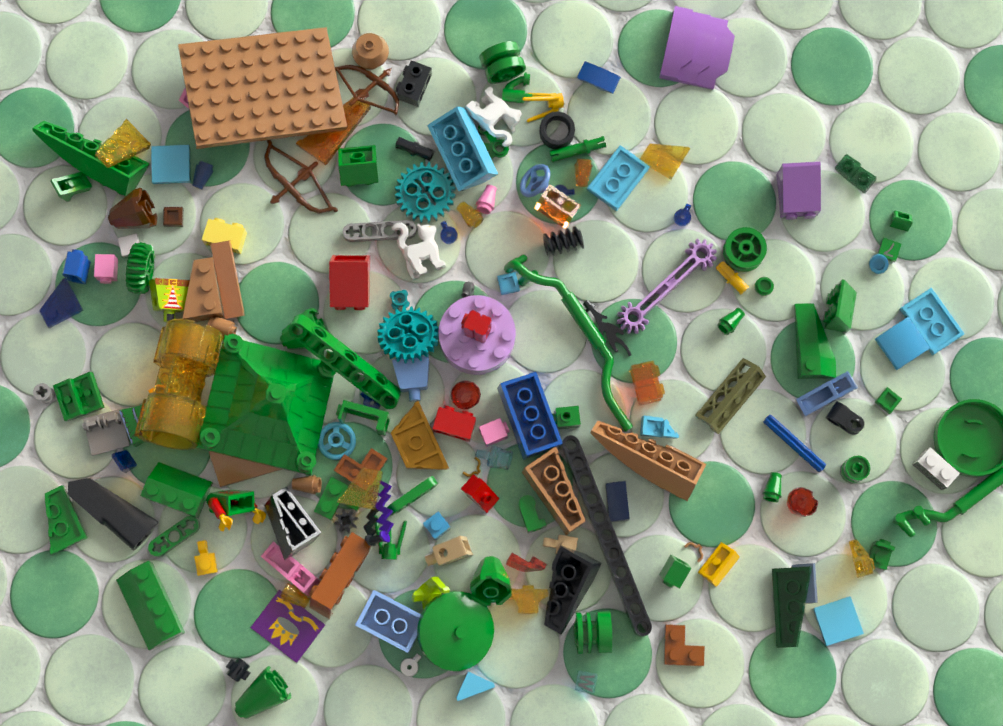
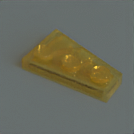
M126 118L123 124L115 130L114 134L99 147L95 155L109 168L148 150L151 143Z

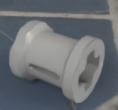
M40 383L34 387L33 395L43 403H50L55 397V392L47 384ZM44 390L47 391V393L44 394L45 397L41 396V394L44 393Z

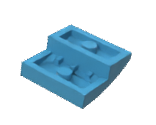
M909 317L875 338L896 370L930 349V346Z

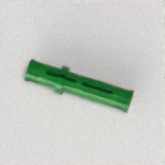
M601 136L589 141L585 139L582 143L549 151L551 161L553 163L583 153L590 154L591 151L606 148L605 138Z

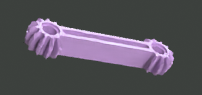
M699 239L695 240V244L690 242L689 248L685 250V253L690 256L636 307H632L631 302H628L627 307L621 306L622 312L617 313V316L620 317L617 320V324H623L620 329L628 328L627 334H630L632 329L635 334H638V328L644 331V325H648L649 321L643 317L698 266H701L703 271H706L707 266L710 268L713 266L712 262L717 259L714 256L717 250L711 249L713 243L706 245V239L702 243H700ZM701 251L706 257L703 259L698 258L696 252ZM689 263H693L681 277L675 279V276ZM659 294V297L644 311L640 310L654 295ZM634 314L637 316L638 321L631 322L628 316Z

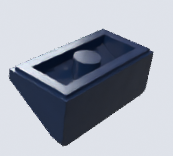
M626 481L606 483L608 513L611 522L629 521Z

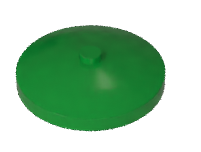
M463 591L442 593L433 598L420 615L417 626L418 643L424 656L435 666L449 671L469 669L486 656L492 645L494 622L491 612L487 606L472 600V594Z

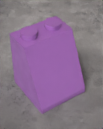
M821 162L783 163L776 174L780 218L786 217V220H794L797 217L803 216L805 219L815 218L821 211Z

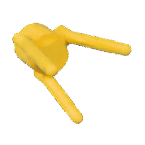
M528 93L532 94V97H523V101H547L548 108H552L549 111L527 119V122L540 119L551 112L559 111V108H564L562 93Z

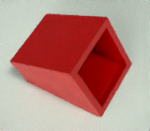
M332 255L329 261L330 307H335V310H345L346 307H354V310H365V307H369L370 255Z

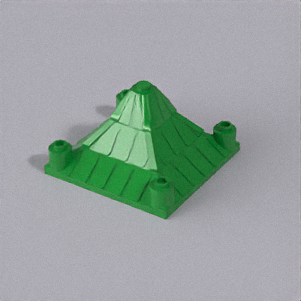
M237 334L224 335L196 448L311 476L316 464V451L336 371L318 359L242 340Z

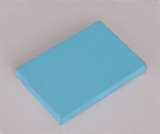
M620 145L587 187V191L617 212L650 169V166Z
M932 288L899 309L905 318H910L930 346L928 350L932 356L964 335L962 329Z

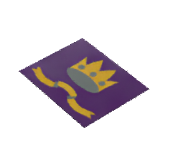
M278 590L250 628L297 663L325 627V624L281 590Z

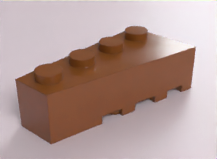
M351 532L349 537L345 536L340 544L341 550L339 553L335 552L330 559L331 566L329 569L325 568L319 577L321 579L319 585H314L309 593L311 596L309 608L328 619L333 614V606L339 604L345 592L343 590L349 587L355 576L354 573L358 572L371 550V546L367 544L365 539Z

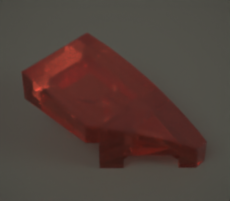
M511 553L506 562V565L522 572L541 571L547 566L546 563L534 556L528 562L514 553Z

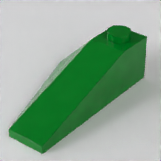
M814 303L794 304L798 379L836 378V359Z

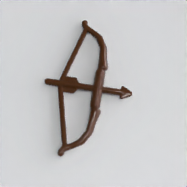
M267 140L268 146L264 155L266 167L271 172L273 178L278 180L284 187L280 193L272 196L270 203L280 202L279 199L289 192L296 199L297 203L309 211L319 214L329 211L337 212L338 209L331 205L312 172L318 165V162L315 161L308 167L273 146L271 140ZM271 149L303 167L297 172L298 177L291 183L270 163L269 153ZM311 176L328 208L318 209L311 206L294 186L300 180L306 181Z

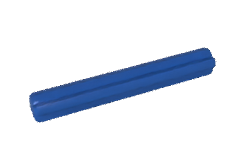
M768 415L764 419V424L817 472H821L826 467V464L776 418Z

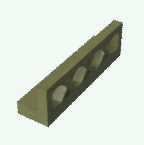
M743 358L695 416L708 424L713 432L719 434L766 378V375L758 365ZM745 365L750 367L747 372L741 374V370ZM737 381L734 387L729 388L731 382ZM725 395L723 401L717 402L720 396ZM713 409L712 414L706 418L704 414Z

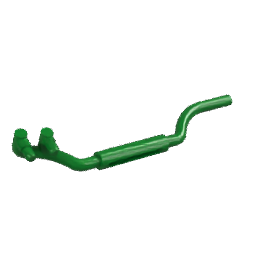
M525 254L509 261L504 266V271L511 273L515 270L522 276L518 279L520 286L533 282L556 288L562 297V303L595 350L597 349L604 358L601 389L607 406L625 432L631 429L633 425L614 399L611 391L610 378L614 365L613 355L605 344L607 343L574 293H570L561 280L554 277L538 275L536 270L530 271L523 265L528 259Z
M1003 467L955 501L953 507L945 513L916 506L913 510L898 513L893 518L894 524L898 525L911 538L915 535V531L911 528L909 520L918 519L924 526H927L931 523L930 520L948 522L959 514L963 515L967 510L1003 484Z

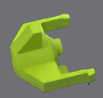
M431 577L413 593L412 601H422L424 609L433 598L442 593H449L450 589L438 577Z

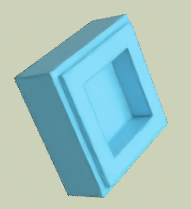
M516 272L497 276L501 295L520 291Z

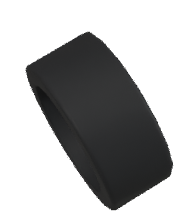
M559 111L549 113L541 121L540 138L549 148L560 149L567 147L572 142L575 134V124L572 118L566 113ZM556 120L564 122L568 127V135L558 141L549 138L546 132L548 124Z

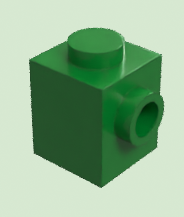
M579 405L555 408V413H552L558 430L579 428L581 426Z
M670 554L659 575L665 585L671 588L675 586L680 589L692 568L687 562Z

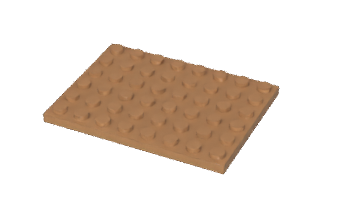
M327 27L178 44L196 149L347 130Z

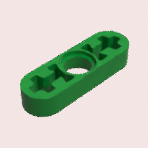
M431 476L395 500L387 507L393 511L391 515L394 516L438 485V482L434 476Z
M193 516L183 518L149 543L148 550L150 554L156 557L164 556L198 532L200 528L199 520ZM187 521H195L194 529H186L184 532L187 534L184 536L178 527L181 526L184 529L188 526ZM172 531H177L180 535L179 540L176 542H171L169 539V534ZM165 537L166 542L169 543L170 546L168 547L165 544L161 547L162 551L160 553L158 551L154 552L153 550L155 549V544L157 543L161 545L162 543H164L165 541H163L162 538Z

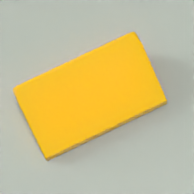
M721 542L698 573L717 587L740 556L736 551Z

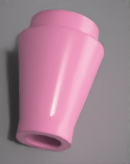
M486 185L485 190L476 202V209L479 212L490 214L494 210L497 191L495 186Z

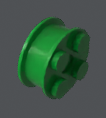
M750 227L734 230L728 236L723 246V256L726 263L732 269L739 272H749L756 269L767 253L765 238L759 231Z

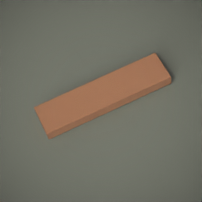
M231 240L212 243L211 249L225 319L245 316Z

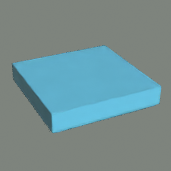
M189 145L151 146L152 184L191 183Z
M851 596L813 608L825 646L864 634Z

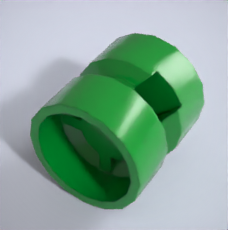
M853 456L841 465L840 475L848 483H858L870 474V463L863 456Z

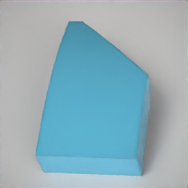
M652 416L641 417V436L679 438V434L675 433L667 419L664 420L663 418Z

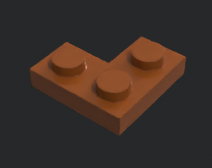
M371 448L362 463L359 464L344 454L334 471L367 492L388 458Z
M665 625L664 665L704 666L705 646L685 645V625Z

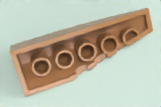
M597 421L590 432L611 454L634 472L661 489H665L688 501L706 466L705 463L667 444L665 447L657 445L655 440L650 438L648 441L640 439L638 434L632 432L623 433L621 428L601 421Z

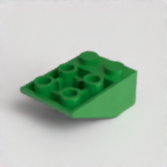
M844 279L835 284L834 289H831V292L827 294L826 304H828V310L824 312L823 322L825 323V329L847 333L852 325L857 292Z

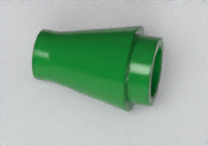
M736 308L731 313L722 317L717 324L719 330L726 335L733 333L745 316V313L740 308Z
M770 473L762 493L764 500L779 502V498L782 497V475L780 473Z

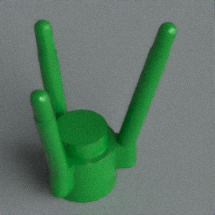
M406 520L403 522L396 548L395 544H391V530L388 533L390 542L384 543V547L382 542L378 543L379 554H382L381 559L397 560L406 530ZM376 522L374 524L377 531L376 535H379V523Z

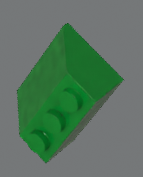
M158 462L148 476L140 496L199 519L213 482Z

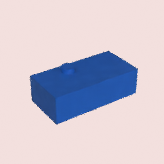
M537 372L499 384L497 389L523 460L548 452L554 447L559 448L563 442Z

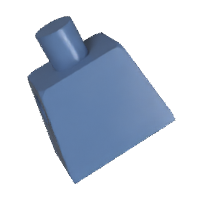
M422 356V361L415 358L414 363H412L411 359H408L406 364L404 359H401L399 362L393 359L392 363L400 391L409 393V402L421 401L420 390L428 389L429 357Z

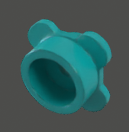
M392 291L390 293V298L392 299L391 307L394 310L400 307H409L408 291Z

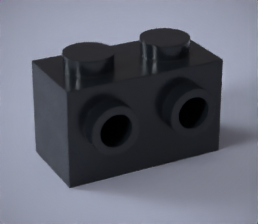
M411 60L409 66H405L402 73L404 78L402 82H398L395 92H397L399 100L419 107L431 79L432 68Z

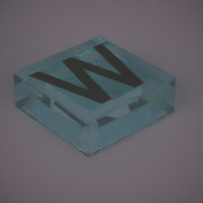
M578 671L575 690L594 694L598 674Z

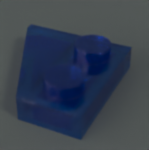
M65 277L39 311L47 327L51 328L83 311V308Z

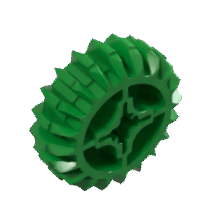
M135 243L131 246L130 253L128 254L125 281L128 291L134 294H146L150 288L149 280L154 276L155 256L153 247L150 244Z

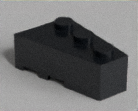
M287 486L274 493L264 506L284 561L312 544L322 533Z

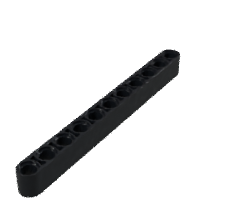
M573 435L566 436L561 446L631 627L637 636H647L652 630L651 621L580 441ZM573 441L576 447L573 450L567 449L565 443ZM578 458L582 460L583 466L576 468L573 466L572 461ZM586 476L589 478L590 484L583 486L579 479ZM588 495H595L597 502L595 504L588 503ZM597 512L602 513L604 521H595L594 514ZM602 531H609L611 539L608 541L603 540L601 537ZM616 549L619 554L618 558L611 559L608 551ZM617 567L625 569L626 574L624 577L616 575L615 570ZM625 585L632 587L633 593L631 596H626L623 593ZM634 603L640 607V612L636 615L630 611V606ZM644 622L647 625L645 633L638 631V623Z

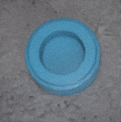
M876 254L870 258L869 267L872 272L881 274L888 269L889 263L884 255Z

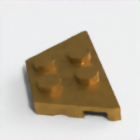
M417 401L401 419L400 423L391 431L392 438L407 469L447 470L449 469L448 464L421 405Z

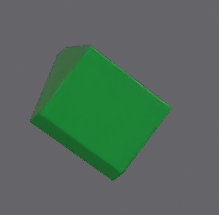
M895 210L890 227L908 232L913 224L912 215Z

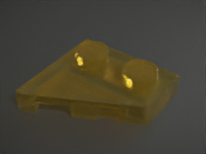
M649 144L640 160L672 180L690 148Z
M362 468L356 479L351 482L348 489L339 497L337 503L375 510L383 472Z
M857 539L849 541L857 578L873 574L875 569L873 559L869 557V554Z

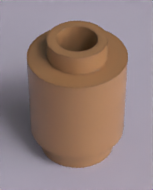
M211 317L207 325V332L222 339L224 335L236 334L237 331L234 322L219 317Z

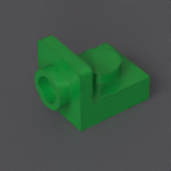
M883 539L873 542L866 565L884 571L887 570L891 553L895 550V547L891 546V542Z

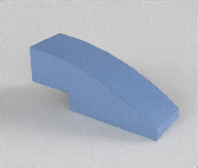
M847 371L797 398L796 401L804 415L807 416L858 389Z

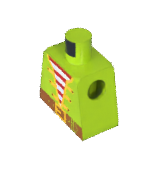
M165 278L149 280L153 310L163 312V322L174 323L175 312L184 311L190 280Z

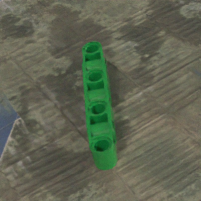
M299 314L294 317L288 332L295 340L384 408L394 409L397 406L401 391L395 384L307 316Z

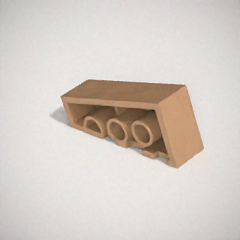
M554 447L526 466L522 474L567 536L585 522V518L573 493L572 485L566 475L563 462H561L558 455L557 447Z

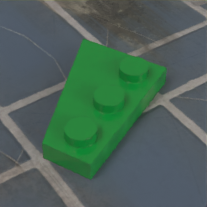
M64 485L44 493L49 527L48 536L50 537V555H54L87 539L86 532Z

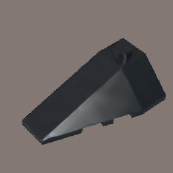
M560 546L552 563L551 570H553L552 581L549 585L550 596L549 601H547L545 626L559 634L564 632L593 583L602 564L601 562L584 553Z

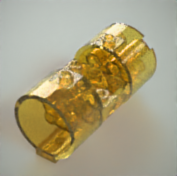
M186 319L169 320L168 324L162 327L153 363L159 366L154 391L148 394L147 399L143 400L134 436L144 442L172 449L191 450L197 447L203 419L206 414V406L201 404L205 378L213 376L215 373L223 340V334L219 330L207 324L203 327L199 324H194L195 321Z

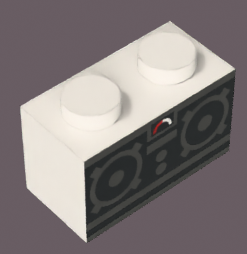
M931 448L924 450L912 464L940 490L948 488L960 474Z

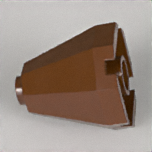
M138 188L130 192L110 209L108 220L112 226L114 225L118 229L152 228L156 226L158 217L156 213L152 214V208H155L147 191Z

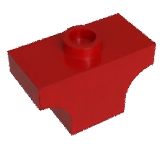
M474 474L461 488L467 497L486 513L499 500V497L492 489Z

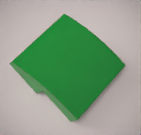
M87 372L74 379L68 378L53 385L64 421L73 420L105 408L93 372Z

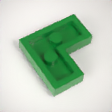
M331 477L314 512L331 521L340 503L358 512L366 493Z

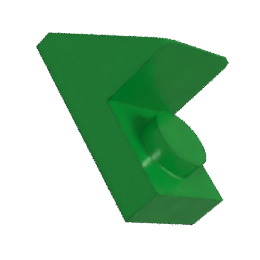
M82 172L51 179L50 181L58 196L66 202H69L73 195L90 191L92 188L87 176Z

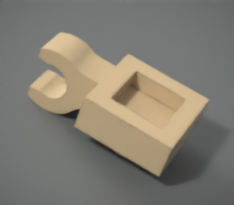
M558 535V539L555 540L545 537L543 546L556 548L555 554H557L560 546L576 550L578 538Z

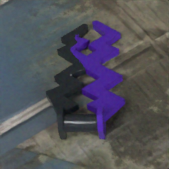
M382 480L379 483L384 486V489L380 493L376 492L379 484L376 483L368 492V495L371 497L366 501L373 506L366 516L369 521L363 526L367 534L365 541L369 546H376V543L380 542L389 543L390 536L388 533L394 525L387 520L393 511L385 507V503L391 498V495L387 493L392 486ZM378 496H380L381 499L378 502H376L375 500L378 498ZM380 511L383 514L379 519L374 517ZM378 522L382 525L379 528V535L373 536L377 531L372 529V527Z

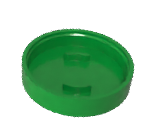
M968 399L954 404L940 416L936 423L934 446L937 454L957 470L961 476L983 477L1003 467V411L996 405L980 399Z

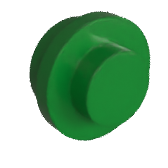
M761 277L755 283V290L761 296L771 294L774 289L773 281L768 277Z

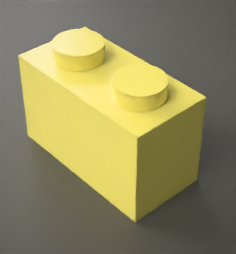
M214 218V220L208 219L202 241L204 245L211 246L212 243L231 240L232 251L241 254L247 232L241 224H227L219 218Z

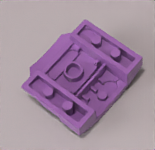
M675 6L659 78L713 90L716 79L728 71L735 36L727 27L728 20L710 17L711 15Z

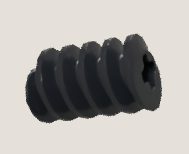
M576 226L572 227V232L569 228H566L565 234L562 230H558L557 236L552 231L550 238L546 233L543 234V244L547 257L549 251L553 256H555V250L562 254L563 248L570 252V246L576 251L578 244L584 249L581 230H578Z

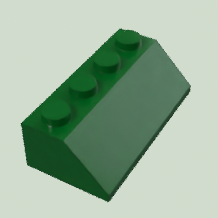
M146 561L116 579L149 651L185 633L153 562Z

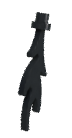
M589 300L584 302L585 311L587 313L591 311L602 336L603 331L606 332V337L612 349L616 353L618 352L615 346L617 342L631 356L627 345L616 336V333L624 335V332L611 323L602 322V319H607V316L598 313L594 309L596 306L594 303H591Z

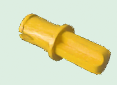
M725 261L717 265L716 270L727 280L726 283H730L740 295L749 288L738 276L739 273H735Z

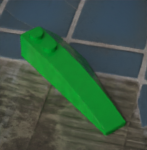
M42 121L32 128V131L62 159L91 179L116 191L120 195L127 196L135 190L149 167L148 162L117 146L111 145L108 147L102 145V141L97 139L90 141L83 138V134L77 132L68 133L66 128Z

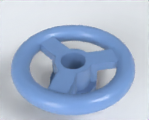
M537 164L524 174L520 183V191L523 196L534 197L539 193H543L548 188L550 180V169L548 166ZM544 170L545 176L539 177L536 171ZM531 176L530 184L526 188V182Z

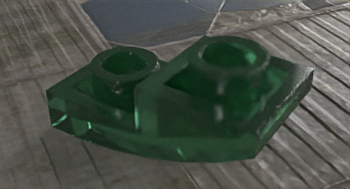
M848 154L835 166V170L864 194L877 179L876 176L862 168L860 162Z

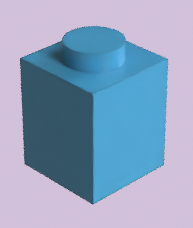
M439 511L423 523L435 541L451 529Z

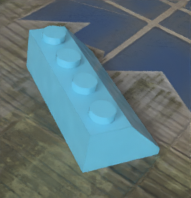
M457 106L427 125L458 191L483 184L498 175L466 108Z

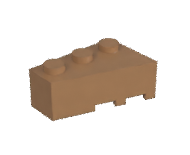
M213 257L198 259L193 262L182 318L185 323L210 320L211 317H224Z

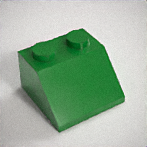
M376 145L338 148L341 186L352 187L357 184L372 185L379 183Z

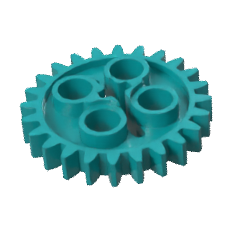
M421 162L420 167L417 168L413 164V170L407 167V174L401 173L403 180L397 179V183L400 186H395V191L399 192L395 194V198L399 199L397 205H402L400 208L401 212L407 210L406 217L412 214L413 221L420 217V223L423 222L424 218H427L428 223H430L431 217L438 221L437 215L444 217V210L450 212L448 205L453 206L454 202L451 199L456 198V194L451 192L456 191V187L451 186L454 181L449 179L450 173L444 174V167L438 170V164H435L432 168L430 162H428L427 167H424L423 162ZM429 176L432 178V181L425 183L422 179ZM416 179L420 182L422 188L426 192H429V197L436 203V205H433L431 203L430 199L425 193L422 194L421 187L415 182ZM414 187L417 189V192L410 194L407 190ZM436 191L444 193L441 197H435L433 194ZM421 202L429 204L426 208H420L418 205Z
M411 306L409 310L403 307L400 312L396 308V314L389 312V318L383 317L384 323H379L380 329L377 330V338L380 349H383L385 355L389 354L390 359L396 356L397 362L402 358L405 364L408 359H411L412 363L415 362V358L422 361V355L429 357L428 351L434 352V346H438L439 326H437V320H433V315L428 316L427 310L421 313L420 307L413 311V306Z

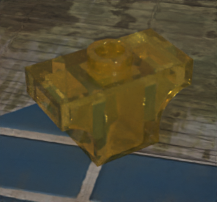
M522 585V589H512V596L510 598L517 602L518 614H538L539 602L542 599L548 598V589H534V585Z

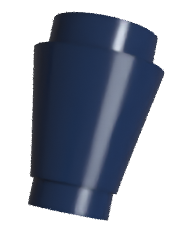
M199 161L196 164L192 186L203 190V187L214 172V166Z

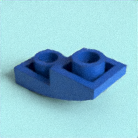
M584 61L577 76L580 81L594 85L598 89L611 94L614 93L621 78L615 73Z

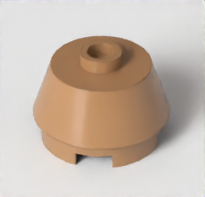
M373 33L361 35L352 46L354 61L362 68L369 70L381 66L387 60L389 54L386 41L381 36Z

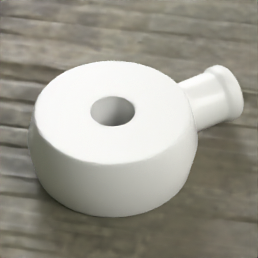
M416 654L414 658L404 659L400 665L402 674L407 677L416 675L419 670L418 661L421 659V656ZM408 665L412 666L410 670L407 669Z

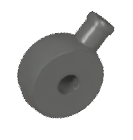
M468 281L464 283L463 293L461 294L463 298L474 295L473 282Z

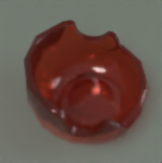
M464 380L452 387L450 396L452 403L457 408L466 410L473 408L479 403L481 393L479 387L474 382Z
M804 487L794 488L787 495V507L792 514L798 517L811 516L817 511L818 500L814 498L811 490Z

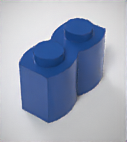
M72 249V252H67L62 275L67 277V280L70 282L85 285L91 261L83 254V251Z

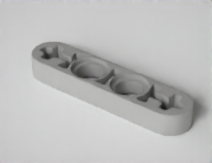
M410 220L350 223L343 228V235L348 242L398 240L400 236L398 235V230H395L392 235H386L384 229L396 223H403L413 229L407 239H411L416 235L417 228L415 223ZM369 227H373L376 230L375 235L371 237L365 234V230ZM359 228H362L363 237H360V233H354L353 237L346 233L350 232V229H353L354 232H360Z

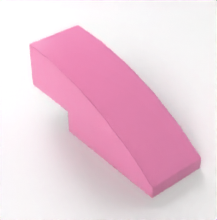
M274 541L261 555L265 561L307 596H310L309 593L313 586H318L320 583L316 576L292 556L284 561L280 547Z

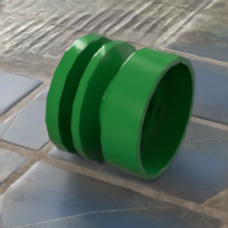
M610 611L596 612L595 621H591L589 612H586L585 621H582L581 612L576 613L573 634L578 654H583V645L587 646V653L591 654L592 645L595 644L598 653H612Z

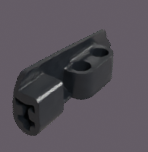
M91 478L68 482V495L99 523L111 530L133 551L151 534L150 530L158 524L156 519Z

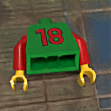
M222 490L212 492L206 498L210 513H214L216 518L221 520L218 528L222 532L225 530V527L230 530L233 520L227 516L253 512L252 521L256 524L263 523L266 518V513L263 510L257 509L254 491Z

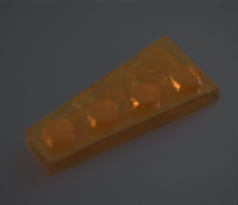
M354 97L343 105L347 130L307 135L304 139L297 141L296 145L324 165H327L369 112L371 106L359 101L353 106H349V102Z

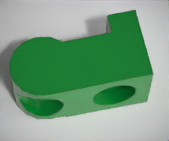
M524 495L519 500V509L528 534L546 528L545 519L539 520L535 510V499L530 495Z

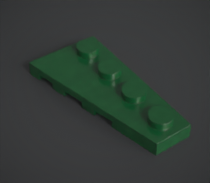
M811 566L772 569L777 648L798 647L812 570Z

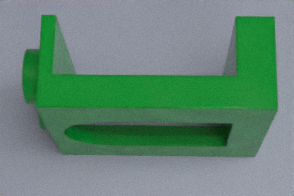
M343 400L342 405H338L336 415L341 424H344L347 413L377 421L376 431L378 435L386 436L391 419L389 412Z

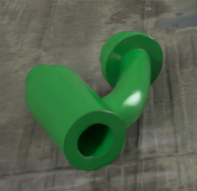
M524 72V76L510 81L503 88L502 100L524 104L523 97H532V94L525 93V90L513 89L523 83V86L529 85L530 74Z

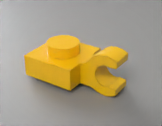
M198 541L197 545L200 555L194 556L197 576L218 572L215 553L208 552L207 541Z

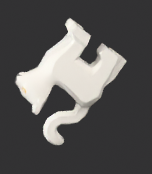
M490 86L484 91L485 96L481 99L486 107L481 109L477 101H471L466 105V110L479 123L480 127L488 131L493 137H504L505 141L502 146L507 147L512 143V136L505 130H495L494 126L503 119L510 131L514 133L515 126L519 123L522 113L520 110L509 108L505 101L493 94V88Z
M403 223L393 224V231H401L397 244L405 258L411 280L419 278L421 274L428 273L426 267L422 266V262L428 259L436 270L446 267L445 262L439 259L438 246L434 240L437 229L434 225L421 226L417 224V232L422 242L407 246L405 244L408 237L407 226Z

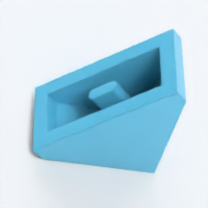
M468 672L456 697L457 701L492 689L495 685L486 679Z

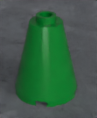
M270 666L263 669L235 702V712L240 718H250L291 699V692L289 694L286 692L288 688L287 683L276 670L270 671Z

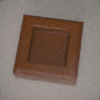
M164 207L163 226L183 227L184 208Z

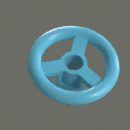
M332 422L322 428L318 447L325 457L332 460H341L344 454L349 456L353 452L356 445V436L350 426L345 423ZM333 428V432L328 437L329 443L324 445L323 439L325 434ZM339 428L344 429L349 434L350 444L344 441ZM336 437L340 438V442L337 444L333 443V439ZM341 446L347 449L341 454L328 452L332 447L338 448Z

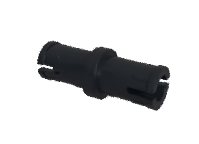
M399 137L396 141L395 148L406 151L411 156L416 155L431 161L434 155L433 149L419 145V142H411L402 137Z

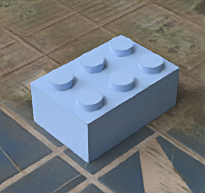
M373 590L355 626L409 653L417 639V626L421 614Z

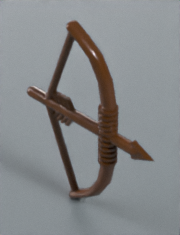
M344 65L335 67V70L354 97L349 102V106H353L359 101L392 112L394 115L398 114L399 99L397 94L389 84L382 80L386 76H390L392 68L383 70V73L378 77L360 66ZM340 70L358 71L364 74L372 83L365 89H358L354 93ZM378 85L393 97L395 110L366 101L365 99L369 97L368 92Z

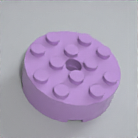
M481 295L464 297L454 302L446 310L440 321L439 342L446 360L461 372L482 375L497 370L509 359L514 349L516 330L513 318L505 306L493 298ZM471 310L479 312L481 316L486 315L491 318L492 328L486 342L481 343L474 338L465 336L464 329L461 328V322L465 313L469 314Z

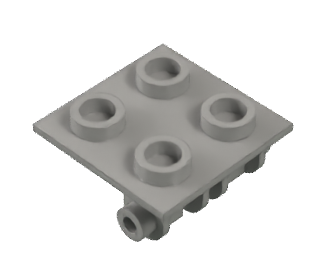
M121 409L83 419L84 423H82L84 431L86 430L92 456L130 446L126 428L119 412Z

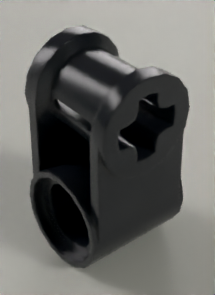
M836 401L826 416L829 422L851 435L858 434L865 425L861 416ZM854 421L857 422V427L855 429L852 428V423Z

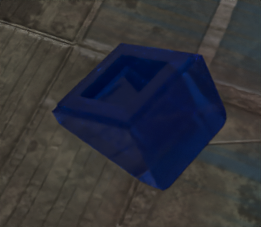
M128 450L113 453L111 456L119 469L124 473L137 466Z

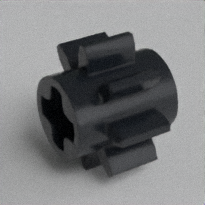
M343 509V514H336V517L339 519L334 524L341 526L340 532L347 529V532L350 533L352 527L357 528L354 521L359 520V518L352 517L353 510L346 513ZM348 517H350L349 520L351 521V524H345V526H343L344 523L342 519H347Z
M239 657L236 661L231 659L226 665L229 669L226 674L236 682H239L240 679L246 680L251 674L248 671L250 665Z

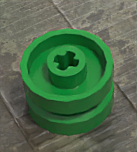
M514 41L502 42L487 48L479 55L481 65L486 69L485 76L490 84L512 80L526 70L523 58L519 57L520 49L518 43Z

